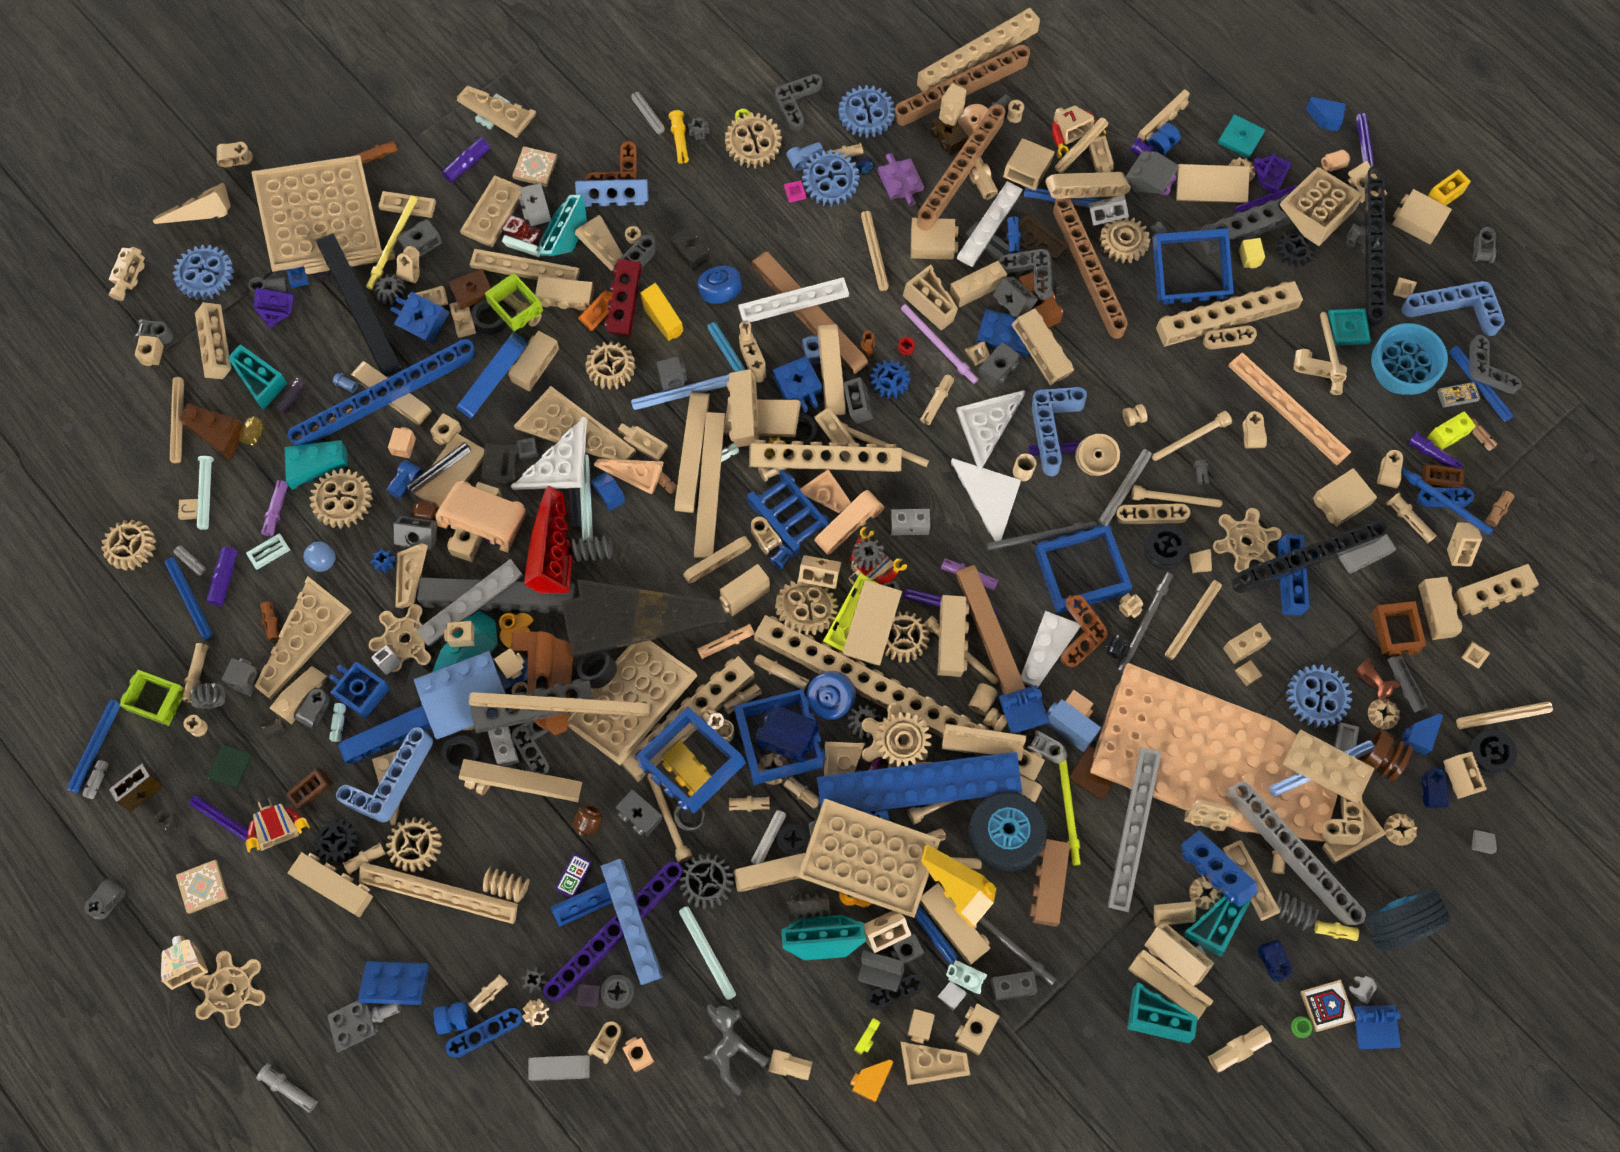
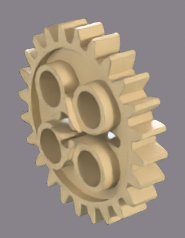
M751 112L750 117H747L744 113L743 119L737 116V122L731 121L732 126H728V132L725 133V144L727 145L726 151H730L729 156H734V162L740 160L741 166L745 162L747 163V168H749L750 164H753V167L756 168L757 164L763 167L764 161L770 164V159L775 160V154L778 155L779 148H781L782 136H779L780 130H776L777 124L772 125V119L767 121L766 115L760 118V113L754 117ZM748 127H750V129H751V131H752L753 140L750 139V138H751V134H750V132H749ZM756 129H762L761 132H757V131H755V130H756ZM742 133H743V134H745L746 136L741 137V136H739V134H742ZM754 142H756V148L759 153H756ZM762 144H767L768 146H767V147H762L761 145H762ZM745 149H750V150H752V151H750V152H745L744 150H745Z
M340 469L338 474L333 470L331 476L325 473L326 479L320 477L321 483H314L317 489L311 490L314 496L309 497L310 501L313 502L310 504V507L314 509L312 512L317 516V519L323 521L326 526L330 523L331 527L334 528L338 524L339 528L342 529L343 524H346L349 528L350 522L357 524V518L363 520L362 513L368 514L366 507H372L370 502H368L373 500L370 495L372 490L368 488L370 485L363 476L359 477L357 472L352 474L350 469L346 473L343 469ZM355 487L353 491L347 492L349 488ZM336 488L333 492L329 493L330 489ZM335 505L332 510H328L330 506ZM349 505H354L353 508L347 509Z
M791 581L790 586L785 584L784 589H780L779 595H777L776 615H780L779 621L785 620L784 626L791 625V631L796 628L798 629V634L803 630L806 635H808L809 631L816 635L817 630L823 633L824 628L829 629L830 624H833L838 613L837 599H833L834 593L828 594V587L823 589L822 586L798 581L795 584Z

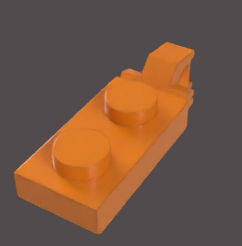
M605 290L578 317L590 331L610 312L607 307L608 301L612 300L613 293L611 291Z

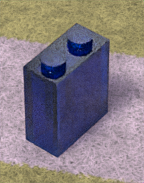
M773 704L771 711L768 710L765 715L763 727H760L756 734L759 747L803 763L819 730L818 721Z

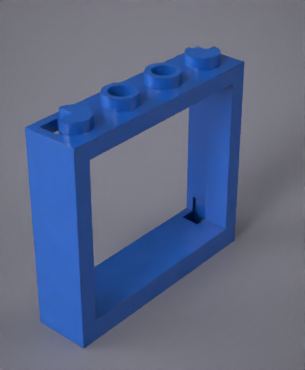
M1229 229L1156 234L1152 237L1158 302H1163L1164 305L1174 304V301L1181 300V303H1190L1192 299H1199V302L1210 301V298L1216 297L1217 300H1226L1228 296L1234 294ZM1219 239L1223 290L1165 295L1161 244Z
M1099 525L1086 532L1081 530L1068 537L1063 535L1050 542L1045 540L1036 546L1035 554L1057 614L1066 612L1068 609L1066 607V599L1061 597L1046 552L1104 536L1121 583L1083 593L1080 596L1091 605L1130 593L1132 585L1109 525L1105 527ZM1074 600L1075 604L1073 605V607H1078V600Z
M803 689L734 706L753 785L823 768V760H826L824 749H819L820 735L818 730L814 731L815 717L813 713H809V701L807 696L804 695ZM800 704L814 759L759 772L745 717Z
M689 707L679 714L636 755L640 762L638 766L645 774L649 772L652 775L651 779L658 786L662 784L665 787L664 791L669 797L673 798L675 796L679 800L677 802L678 805L685 811L687 809L690 810L693 814L746 763L742 755ZM689 723L729 758L690 798L650 762Z

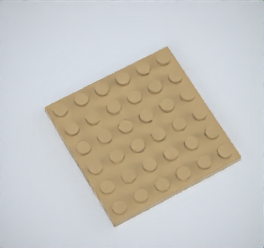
M360 155L251 171L272 272L304 267L305 263L323 261L324 258L318 248L316 239L334 233L345 257L382 251Z

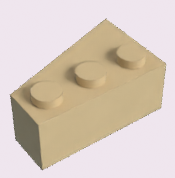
M929 265L906 283L903 297L942 331L954 321L958 308L948 291L944 290L940 278L936 277L932 265Z

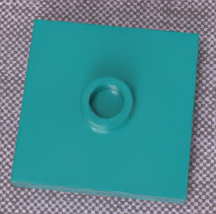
M1234 114L1220 137L1218 144L1249 159L1262 138L1265 129Z
M1366 309L1329 310V324L1335 345L1369 344L1371 342Z

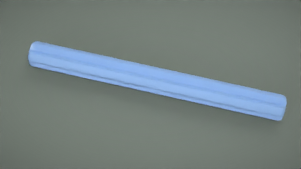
M729 374L631 400L633 409L637 410L690 396L691 392L703 393L726 387L727 381H729Z
M1367 741L1345 751V753L1358 759L1371 753L1375 746L1372 741ZM1297 773L1271 785L1269 792L1273 797H1276L1310 781V779Z

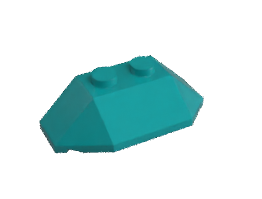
M569 195L566 198V202L555 212L539 242V254L541 256H554L572 252L576 247L579 238L574 233L577 228L587 223L584 197L582 195Z
M481 611L465 619L464 621H471L474 626L475 646L450 647L447 642L440 651L433 672L490 651L492 654L498 646L495 620ZM463 631L457 632L454 637H461Z
M844 915L800 918L787 928L781 929L783 949L803 960L846 957L866 942L864 923L857 922Z

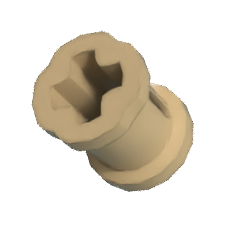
M1013 100L1008 106L1007 119L1010 122L1018 123L1022 119L1024 104L1019 100Z
M705 707L699 713V717L712 729L717 730L723 725V716L720 713H716L712 707Z
M190 715L184 720V728L192 735L200 737L207 732L208 725L199 716Z

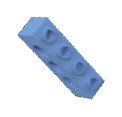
M648 179L575 181L576 195L584 197L585 207L592 206V203H599V206H609V203L616 202L617 206H625L627 202H634V205H645V202L649 201ZM630 187L634 189V197H628L626 195V188ZM592 188L599 191L598 198H593L590 195ZM609 188H614L617 191L615 198L608 195Z

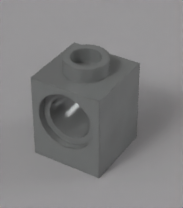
M915 934L893 944V950L890 951L893 959L903 961V965L924 954ZM902 946H909L912 954L904 956L900 948Z

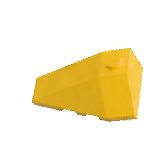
M926 845L921 859L922 863L933 879L940 881L945 889L944 895L947 898L951 897L956 904L954 909L958 915L971 927L975 926L994 903L996 887L983 875L937 849Z

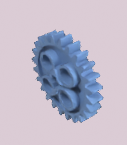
M867 85L865 89L859 86L857 91L852 88V94L846 92V97L843 96L842 102L839 103V120L842 121V126L847 125V131L852 129L853 135L859 132V137L862 134H865L866 138H868L869 134L875 137V132L881 135L882 129L887 131L888 126H891L892 121H894L895 108L894 102H891V96L887 97V92L881 93V88L876 91L875 86H872L871 89H868ZM862 99L865 100L866 109H864V102H863Z
M831 149L829 154L822 150V156L816 153V159L810 157L811 164L806 163L807 169H803L804 176H802V181H805L803 188H807L806 194L811 193L810 199L812 200L816 197V203L818 204L820 201H823V206L829 202L830 207H832L833 202L837 206H839L840 201L846 203V197L852 199L851 193H856L854 187L859 186L857 181L860 176L856 175L859 172V169L855 168L856 163H850L851 157L845 159V153L840 156L839 150L832 154ZM838 165L841 169L834 170L832 167ZM822 170L824 171V173L822 175H819L816 173V171ZM845 182L846 185L841 187L837 183ZM827 186L829 190L822 191L820 188Z
M201 245V249L194 246V251L187 249L188 254L182 253L183 259H177L179 265H174L176 269L173 272L175 276L174 281L179 290L184 295L187 294L189 298L194 296L198 300L201 296L203 300H206V297L209 295L213 299L214 293L218 296L220 295V289L226 291L224 285H231L228 280L233 279L231 275L234 273L233 264L224 250L220 251L217 246L214 249L211 245L207 249L204 245Z
M1314 664L1310 669L1306 666L1303 671L1299 670L1296 673L1297 676L1294 675L1291 678L1293 682L1288 684V687L1291 689H1288L1286 692L1291 697L1287 699V702L1293 703L1289 709H1296L1294 716L1300 714V721L1307 719L1308 726L1314 722L1315 728L1320 723L1323 728H1326L1328 723L1333 726L1335 721L1339 723L1342 717L1348 714L1345 710L1351 708L1347 703H1350L1352 698L1347 696L1352 691L1345 689L1349 683H1342L1345 677L1338 678V671L1331 673V667L1324 670L1323 665L1317 669ZM1306 682H1310L1314 689L1307 687ZM1326 685H1330L1333 688V692L1328 691ZM1306 700L1311 702L1312 708L1306 706ZM1325 703L1332 707V711L1326 709Z

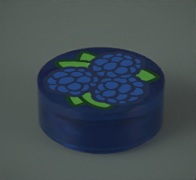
M866 157L858 163L857 169H859L861 175H866L873 170L875 163L871 158Z

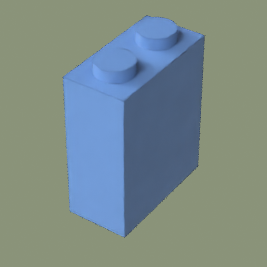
M1063 699L1058 704L1054 702L1047 713L1049 723L1045 725L1083 753L1101 729L1100 726Z

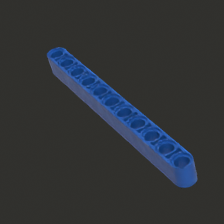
M468 339L461 340L307 419L288 431V439L294 446L312 444L475 359L477 353L473 343ZM470 348L469 352L463 353L465 349ZM454 357L452 361H446L447 358ZM437 365L435 370H430L432 366ZM421 374L419 378L413 379L414 375ZM401 382L404 383L403 386L399 388L396 387L397 384ZM387 391L384 396H380L381 392ZM370 400L367 405H363L364 401ZM348 409H353L351 413L346 414ZM336 417L334 422L329 423L331 418ZM315 426H319L318 430L312 431ZM298 435H302L299 440H295Z
M525 659V663L522 664L524 667L521 669L522 674L513 680L511 677L506 679L502 671H499L506 694L511 693L513 686L518 682H524L528 685V659ZM544 676L538 677L537 681L542 679ZM420 706L341 742L338 746L345 764H352L404 741L413 728L419 727L426 731L431 729V725L424 707Z

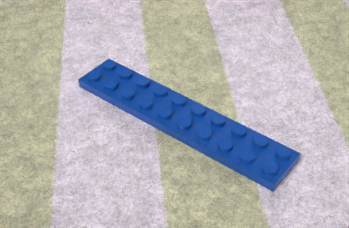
M1017 752L817 777L820 806H822L825 798L862 812L988 797L1005 791L1009 793L1022 792Z

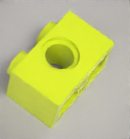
M1464 411L1436 427L1427 438L1433 440L1434 445L1443 450L1467 436L1476 425Z

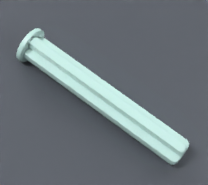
M199 456L197 528L206 530L209 528L211 463L214 461V458L211 456Z

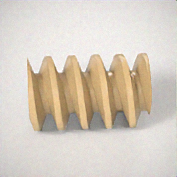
M489 867L483 880V891L486 893L491 891L492 895L498 893V896L501 898L506 895L507 900L513 898L514 902L518 903L528 889L529 879L522 883V877L519 876L515 881L514 874L506 878V871L500 876L499 869L491 873L492 867Z

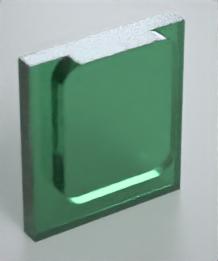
M222 745L207 778L238 788L252 754Z

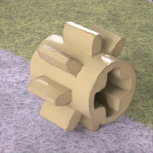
M1127 593L1121 598L1119 609L1126 617L1132 615L1135 618L1141 613L1143 602L1136 594L1130 596Z
M540 999L537 1001L530 1000L523 1007L526 1014L522 1017L532 1027L534 1025H542L549 1018L546 1013L549 1007L546 1003L543 1004Z

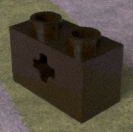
M939 117L932 120L930 132L940 142L942 150L946 151L949 156L960 151L967 142L968 135L957 122L955 126L942 122Z
M141 764L109 790L116 803L132 812L160 790L163 785L155 772Z

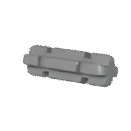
M177 546L174 549V554L197 575H202L206 571V568L182 546Z
M103 760L96 762V769L92 771L86 784L88 787H85L82 793L84 797L89 799L95 797L97 793L95 790L99 788L105 775L103 772L107 770L109 763Z

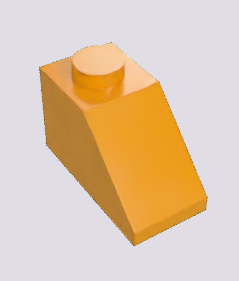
M887 1060L861 1070L860 1074L855 1073L850 1084L854 1086L852 1091L876 1102L893 1061Z

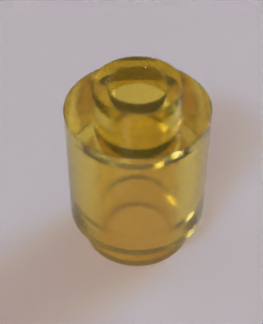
M256 417L246 418L239 433V440L244 444L253 446L258 441L264 428L262 421Z

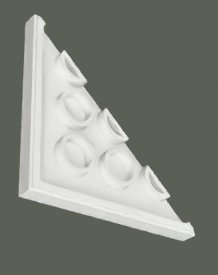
M1024 390L957 407L956 411L978 470L983 468L1024 398Z
M582 417L573 428L571 427L557 444L550 447L535 465H532L516 483L511 485V488L513 490L546 489L547 486L553 488H582L587 426L586 417Z
M952 458L951 464L954 466L960 481L970 495L976 510L981 515L988 532L992 535L994 541L1001 540L1021 480L984 468L978 470V467Z

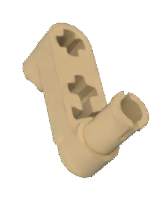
M744 321L745 327L743 322L739 325L740 350L748 369H751L756 377V382L759 383L764 381L766 377L765 361L756 339L751 333V324Z
M1301 349L1296 351L1293 369L1296 372L1331 379L1332 364L1328 361L1312 359V352L1310 350ZM1340 364V366H1341L1343 369H1345V373H1346V372H1347V367ZM1332 382L1330 393L1341 395L1343 392V382Z

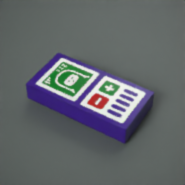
M574 853L555 891L569 898L576 896L593 863Z

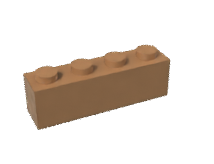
M1046 839L1045 845L1038 855L1041 856V864H1037L1035 876H1039L1038 884H1034L1033 896H1036L1035 904L1031 905L1030 910L1033 923L1055 927L1060 924L1070 843Z

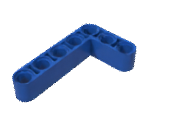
M513 332L457 405L456 409L471 419L523 352L528 342Z

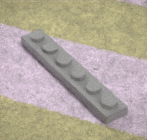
M511 559L416 631L426 644L431 646L444 636L447 623L464 621L523 576V574Z

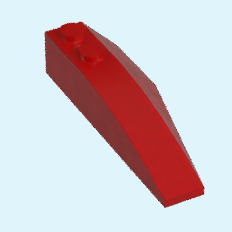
M551 486L546 487L534 523L527 556L524 585L538 593H568L570 591L572 556L568 552L570 540L566 537L568 524L564 520L566 515L564 494Z

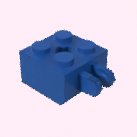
M413 292L410 293L407 301L397 297L396 301L404 306L401 311L396 307H391L390 311L399 315L394 324L433 344L450 312Z
M807 356L773 370V380L783 400H799L803 413L808 411L805 403L807 400H810L813 408L819 407L815 397L822 395V385Z
M355 662L349 670L338 665L336 669L344 674L341 680L332 674L328 677L337 684L330 693L364 719H367L390 690V687L384 680L358 662Z

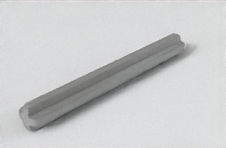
M1147 449L1141 452L1098 521L1100 525L1108 526L1149 461L1152 453Z

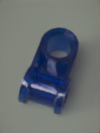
M1431 769L1423 774L1421 780L1424 806L1426 808L1448 807L1449 794L1447 791L1446 775L1441 769Z
M1278 939L1258 946L1259 956L1272 980L1282 982L1291 976L1292 966L1285 954L1282 943ZM1277 969H1283L1284 973H1278Z

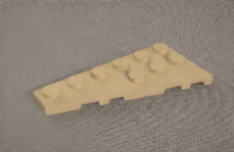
M552 386L514 425L515 429L558 443L571 427L573 428L582 417H586L585 453L602 459L630 460L636 453L633 447Z
M308 576L302 592L297 597L298 601L294 609L291 610L279 634V640L271 651V657L255 684V687L270 700L352 613Z

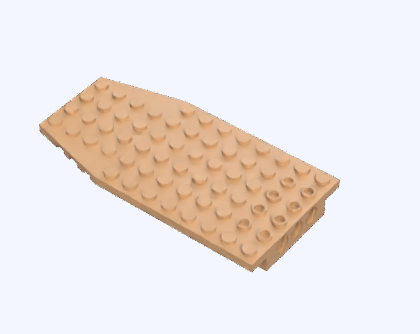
M1129 663L1126 664L1121 681L1115 688L1093 755L1095 758L1090 770L1092 774L1132 789L1140 747L1160 751L1161 757L1153 798L1184 810H1190L1196 800L1234 808L1236 810L1235 815L1227 827L1240 832L1260 834L1227 797L1229 787L1239 782H1246L1300 840L1321 843L1324 842L1322 837L1324 824L1331 819L1338 795L1310 780L1273 797L1269 792L1271 785L1297 774V772L1282 765L1297 734L1276 720ZM1237 789L1238 794L1242 797L1241 791ZM1251 804L1253 811L1256 812L1255 806ZM1266 819V820H1265L1266 825H1267L1268 827H1270V823H1269V821Z

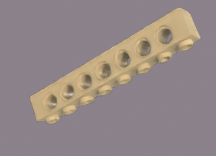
M1031 8L1026 9L918 72V87L925 91L998 56L1037 33L1040 18Z
M1295 281L1283 282L1278 286L1266 287L1255 293L1251 291L1241 297L1234 296L1227 301H1216L1209 306H1199L1192 311H1182L1171 317L1164 316L1159 320L1156 330L1165 347L1206 335L1207 332L1212 330L1227 329L1297 309L1303 298Z
M754 440V443H751L749 447V467L901 471L902 448H896V445L886 444L885 448H878V444H867V447H859V443H848V446H841V443H829V446H822V442H811V445H803L802 441H792V445L784 444V441H773V444H766V440ZM766 449H771L774 452L772 459H767L764 456ZM786 449L790 450L793 454L790 460L785 459L783 456V452ZM804 450H808L811 453L810 460L803 459L802 452ZM822 451H827L830 454L828 461L822 460ZM842 451H845L849 456L846 462L840 459ZM860 452H864L867 455L865 462L859 460L858 455ZM878 453L885 455L886 459L883 463L877 460Z
M739 656L735 659H730L721 672L717 671L711 676V681L697 688L696 694L693 697H687L677 711H671L666 717L667 720L662 724L658 723L651 730L652 733L642 739L623 761L622 766L639 782L649 772L645 774L638 766L640 762L636 755L687 707L699 716L703 708H699L696 705L699 701L707 702L705 707H712L717 712L723 707V703L732 699L736 693L741 691L755 678L754 672ZM734 675L736 679L733 682H728L726 677ZM714 688L722 690L718 695L712 694L711 691ZM689 723L650 762L657 766L663 760L662 755L679 741H685L697 729Z

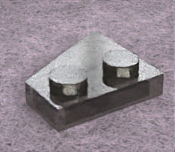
M416 661L412 664L400 700L411 711L423 706L414 679L429 674Z

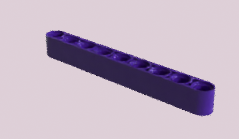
M669 862L634 896L641 919L680 882L679 879L683 877L682 868L678 863ZM670 869H678L679 874L676 877L668 876ZM663 883L664 889L661 892H655L653 889L655 884ZM643 897H647L650 900L649 904L645 907L639 905V901ZM617 914L545 985L544 995L552 1002L561 1001L624 938ZM612 927L620 928L617 936H610L609 932ZM602 941L605 943L604 949L599 952L595 951V944ZM584 956L589 957V964L585 967L580 966V959ZM569 971L574 972V979L566 982L565 974ZM555 986L559 987V994L556 997H550V989Z

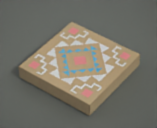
M523 146L512 175L513 179L532 184L541 183L542 186L547 187L558 158L557 154Z
M217 860L176 875L188 914L228 899Z

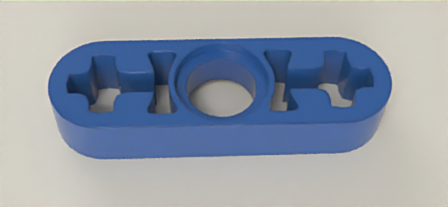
M1435 488L1441 493L1448 494L1450 499L1461 507L1468 506L1474 499V493L1469 488ZM1423 489L1417 494V502L1423 507H1447ZM1426 494L1427 497L1431 498L1427 500L1423 495ZM1462 494H1464V497H1467L1466 501L1463 497H1460Z

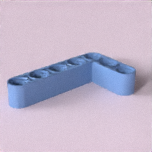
M1485 281L1412 294L1406 299L1401 308L1405 316L1415 317L1473 306L1481 329L1488 336H1494L1505 322L1493 287Z
M1081 387L1038 390L1033 395L1032 414L1042 469L1048 476H1055L1059 473L1062 459L1053 413L1081 411L1085 406L1087 397L1086 391Z
M419 727L413 728L405 738L373 796L352 786L343 785L336 793L337 800L348 808L379 822H387L392 817L433 744L432 737Z

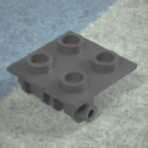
M359 1000L327 1015L337 1053L371 1036H375L376 1032L379 1031L377 1024L372 1022L368 1004L359 1003Z

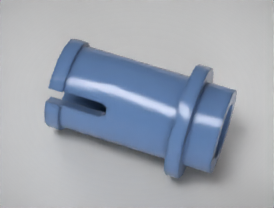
M337 373L333 378L335 386H340L351 393H354L358 388V383L345 377L343 373Z

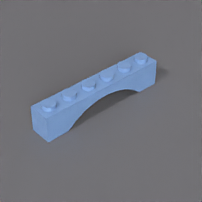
M618 859L602 865L601 869L640 984L645 985L663 978L657 957L637 907L624 860Z

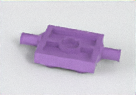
M893 153L887 154L886 158L889 164L878 167V173L890 199L906 198L909 206L911 204L914 205L916 202L912 195L923 191L924 185L911 158L896 161Z

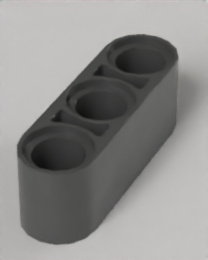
M643 235L620 259L640 262L643 268L656 253L654 238L650 235ZM623 277L621 282L630 281V277Z

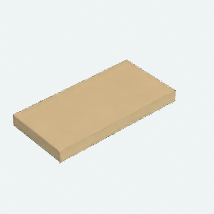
M1178 164L1176 201L1248 202L1250 166Z
M494 175L461 228V234L493 247L519 205V196L522 195L520 188L523 187Z
M757 400L759 436L795 437L800 401ZM727 405L724 424L725 436H730L729 431L732 430L729 422V413H731L729 405Z
M456 433L434 464L464 442L469 445L471 452L414 494L423 500L435 502L440 507L456 482H467L488 454L487 450Z
M867 580L864 581L842 655L880 666L902 591Z

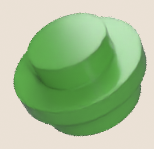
M1297 1017L1292 1021L1291 1030L1296 1037L1306 1038L1312 1033V1024L1306 1017Z

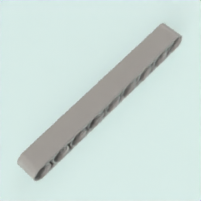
M1239 782L1229 787L1227 797L1341 923L1345 926L1363 923L1366 912L1259 794L1246 782ZM1237 789L1241 791L1242 797L1238 794ZM1251 804L1255 806L1256 812L1253 811ZM1266 819L1269 821L1270 827L1266 825ZM1280 835L1284 838V843L1280 840ZM1294 850L1297 852L1298 858L1295 857ZM1308 865L1312 869V874L1308 870ZM1322 881L1325 882L1326 889L1323 887ZM1351 912L1354 914V920L1351 917Z

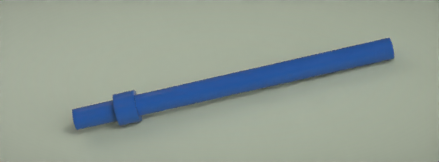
M1402 466L1401 475L1406 477L1409 483L1420 487L1487 535L1491 534L1493 531L1491 527L1423 481L1420 475L1412 473Z

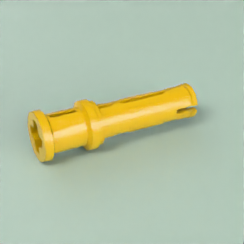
M675 110L669 113V119L672 123L670 129L675 138L677 161L682 164V157H684V163L689 161L684 135L686 125L683 122L684 112Z

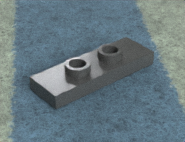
M1393 656L1387 659L1394 672V679L1401 685L1403 696L1409 701L1414 713L1428 709V705L1403 657Z

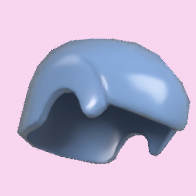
M313 542L307 546L303 555L305 563L316 572L327 571L336 560L334 550L325 542Z

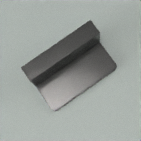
M863 950L861 956L862 967L858 975V981L896 992L904 972L903 961Z

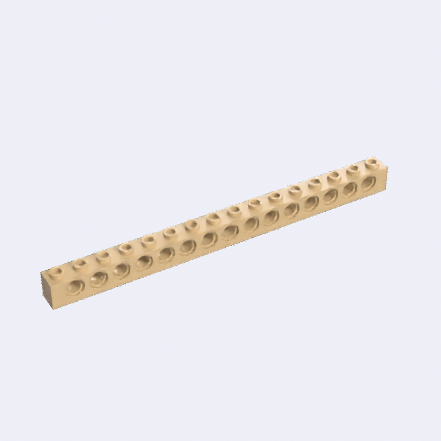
M765 615L754 634L755 641L818 674L826 671L843 673L841 671L842 668H850L851 672L845 675L852 681L856 694L885 709H888L891 703H899L902 707L903 716L909 711L910 718L914 714L925 718L929 727L927 731L942 739L945 723L948 721L954 722L957 726L989 730L982 724L976 725L972 723L971 719L965 715L959 716L953 713V710L948 706L943 705L942 707L936 704V701L926 696L924 698L920 696L915 689L910 687L907 689L901 686V683L896 679H888L884 677L882 672L876 669L870 670L863 662L858 660L855 662L849 659L848 656L842 655L843 652L839 651L838 653L832 650L830 645L823 642L821 644L818 643L811 635L798 634L796 628L791 631V625L784 626L774 616L768 617ZM775 632H781L783 636L780 638H775L773 634ZM795 640L798 641L800 645L797 647H792L790 645V642ZM813 649L817 654L810 656L807 654V651ZM831 658L834 660V663L827 665L824 663V660ZM866 676L869 681L861 683L858 678ZM883 685L886 690L879 692L876 690V686ZM900 694L904 699L896 701L893 696ZM917 703L921 706V709L913 710L910 705ZM930 712H935L938 715V718L931 719L929 718L928 714ZM1023 747L1022 758L1026 760L1027 765H1019L1020 776L1035 781L1045 760L1042 759L1040 754L1033 751L1030 753L1024 750ZM973 754V755H975V756H977V757L985 756V755Z

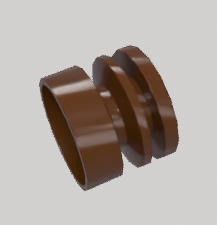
M1381 729L1372 740L1375 748L1371 753L1364 755L1361 761L1375 768L1374 771L1379 766H1382L1380 776L1384 777L1387 775V780L1394 782L1407 767L1414 747L1410 744L1404 746L1403 740H1399L1393 746L1394 735Z

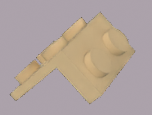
M1196 800L1190 810H1185L1184 821L1195 826L1201 825L1215 831H1224L1234 817L1236 810L1231 807Z

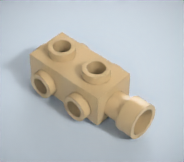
M122 248L109 277V280L115 284L114 288H111L109 296L115 300L123 301L126 295L125 290H132L138 283L137 275L145 266L143 263L145 257L141 255L142 251L138 248Z

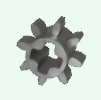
M702 117L692 118V124L688 123L689 136H693L695 140L705 139V134H709L708 121L704 122Z
M535 967L534 971L526 969L528 974L526 977H521L526 984L522 987L524 989L530 987L531 994L534 993L535 989L542 992V985L548 983L543 980L546 973L542 972L539 974L538 967ZM532 976H535V977L537 978V984H536V985H534L533 983H531V982H532V979H531Z

